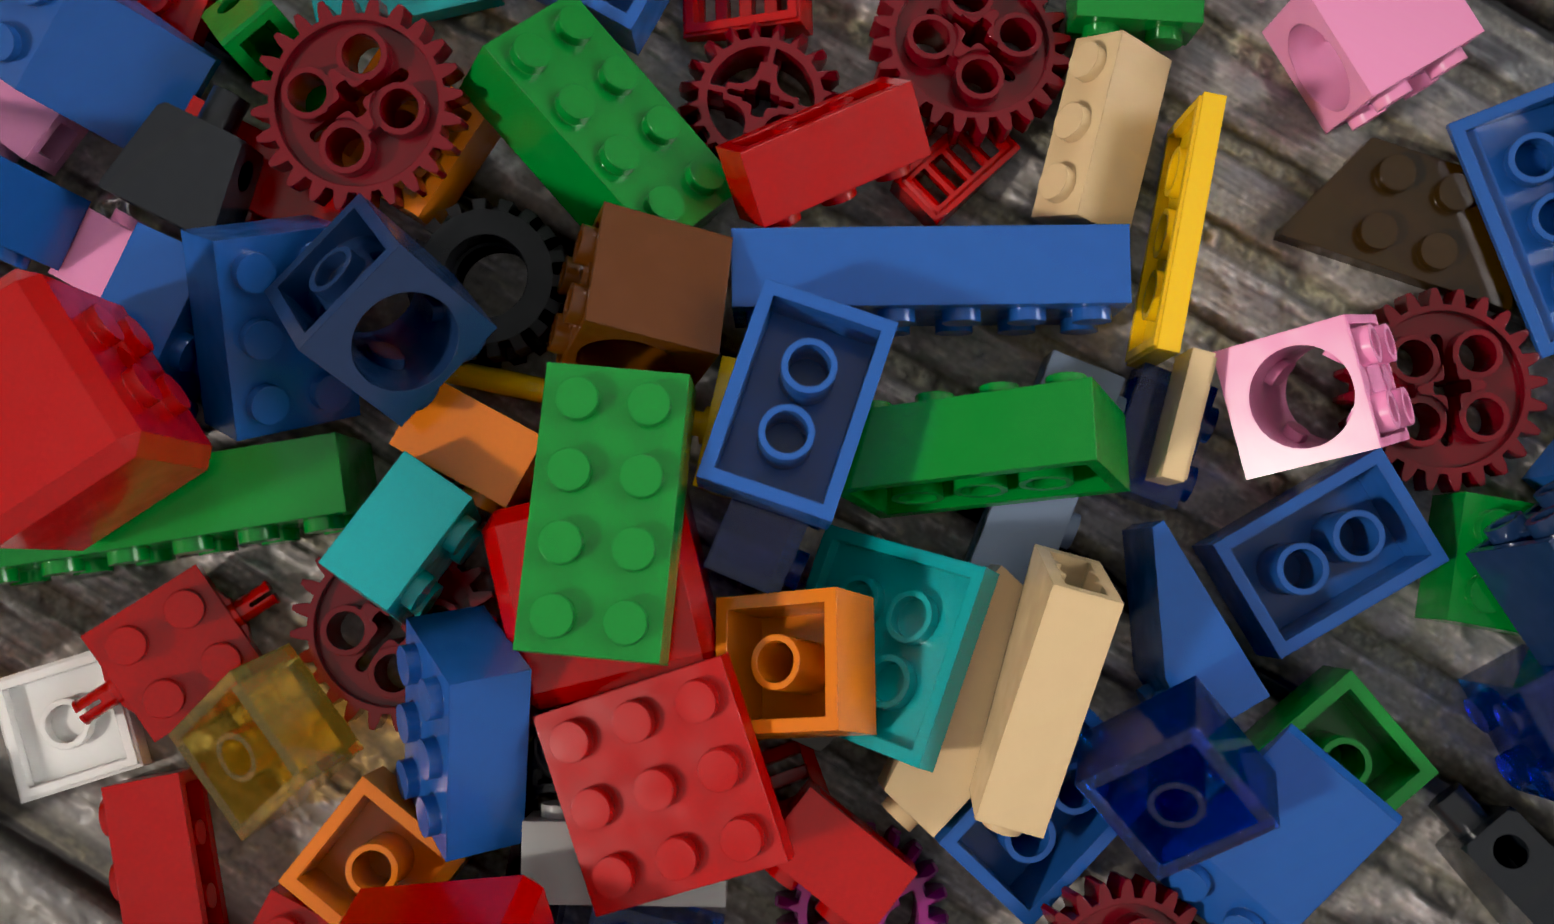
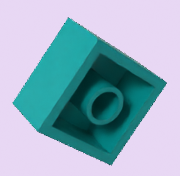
M404 451L318 563L344 584L405 625L407 617L426 615L435 604L444 586L438 583V580L450 564L454 561L462 565L473 553L483 536L482 532L477 529L482 523V518L470 495Z

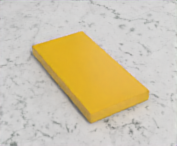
M1204 91L1167 131L1125 357L1126 366L1149 370L1180 353L1227 100L1226 95Z

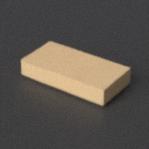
M1193 347L1175 357L1145 477L1146 481L1169 486L1183 483L1187 480L1217 362L1216 353Z

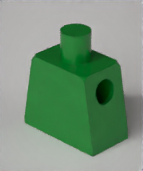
M217 0L201 16L222 47L255 81L271 80L273 74L271 70L259 61L261 55L280 59L284 52L274 38L275 33L284 34L293 40L299 35L298 30L271 0ZM325 85L314 88L308 94L306 99L307 112L319 109L326 98Z

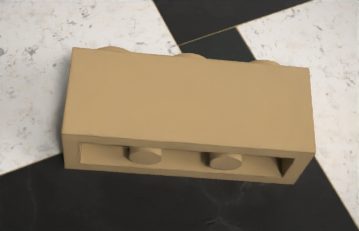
M1124 30L1077 38L1075 40L1044 168L1038 184V191L1031 215L1032 218L1046 225L1130 224L1131 228L1172 60Z

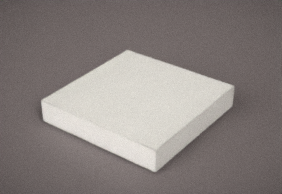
M90 650L0 678V727L21 804L153 763L141 722L133 712L122 706L121 703L93 720L89 725L83 723L79 716L101 703L100 699L75 713L72 702L105 683L101 666Z

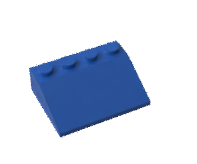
M1551 83L1446 125L1447 132L1525 326L1530 333L1529 336L1535 351L1538 352L1540 359L1554 355V83Z

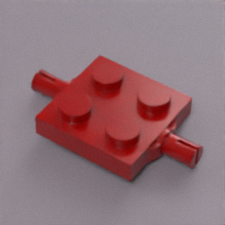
M200 563L195 564L80 636L100 664L105 683L78 700H74L72 707L75 713L100 699L101 703L79 716L83 723L89 725L93 720L121 703L122 706L136 715L153 741L157 742L271 667L254 643L248 622L275 604H279L281 601L278 595L274 592L259 603L252 604L254 600L273 589L264 580L260 585L233 601L232 598L216 588Z

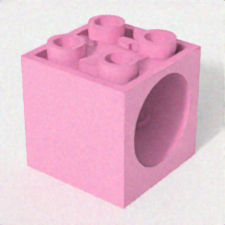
M1290 0L1262 31V34L1325 134H1328L1346 122L1352 131H1355L1387 111V107L1402 98L1407 100L1431 86L1440 79L1441 75L1468 58L1462 48L1485 30L1465 0Z
M1343 314L1213 352L1216 353V369L1246 480L1379 449L1410 439L1407 426L1414 425L1415 423L1412 402L1404 387L1396 388L1389 364L1397 361L1395 341L1389 326L1386 323L1378 324L1376 314ZM1316 347L1325 350L1323 352L1324 356L1346 367L1355 390V403L1347 418V425L1332 440L1317 437L1311 434L1304 426L1297 423L1289 410L1286 400L1287 379L1294 369L1295 363L1305 353Z

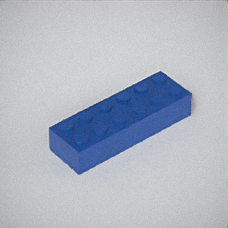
M1130 224L731 228V237H733L731 286L735 328H748L765 278L899 322L894 337L909 335L910 326H935V335L939 336L970 335L973 333V326H997V333L999 335L1019 336L1035 333V325H1060L1061 334L1086 335L1097 333L1098 325L1112 322V318L1132 303Z

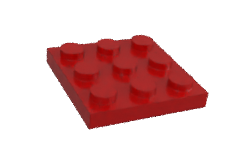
M728 652L566 704L532 717L596 917L788 863L795 856Z

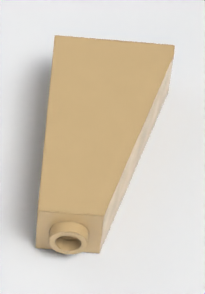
M1038 544L1034 545L969 788L975 820L982 822L984 826L997 834L1018 837L1023 833L1044 839L1124 607V602L1100 561Z
M990 564L987 567L1000 575L934 771L922 770L888 757L877 779L883 790L888 794L881 805L909 832L919 824L934 838L971 798L969 788L1023 585L1002 565Z

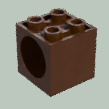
M604 201L593 225L584 223L581 225L575 242L573 257L566 256L563 262L557 294L567 297L563 314L557 312L553 319L547 351L557 353L556 363L690 374L693 384L696 386L720 352L733 237Z

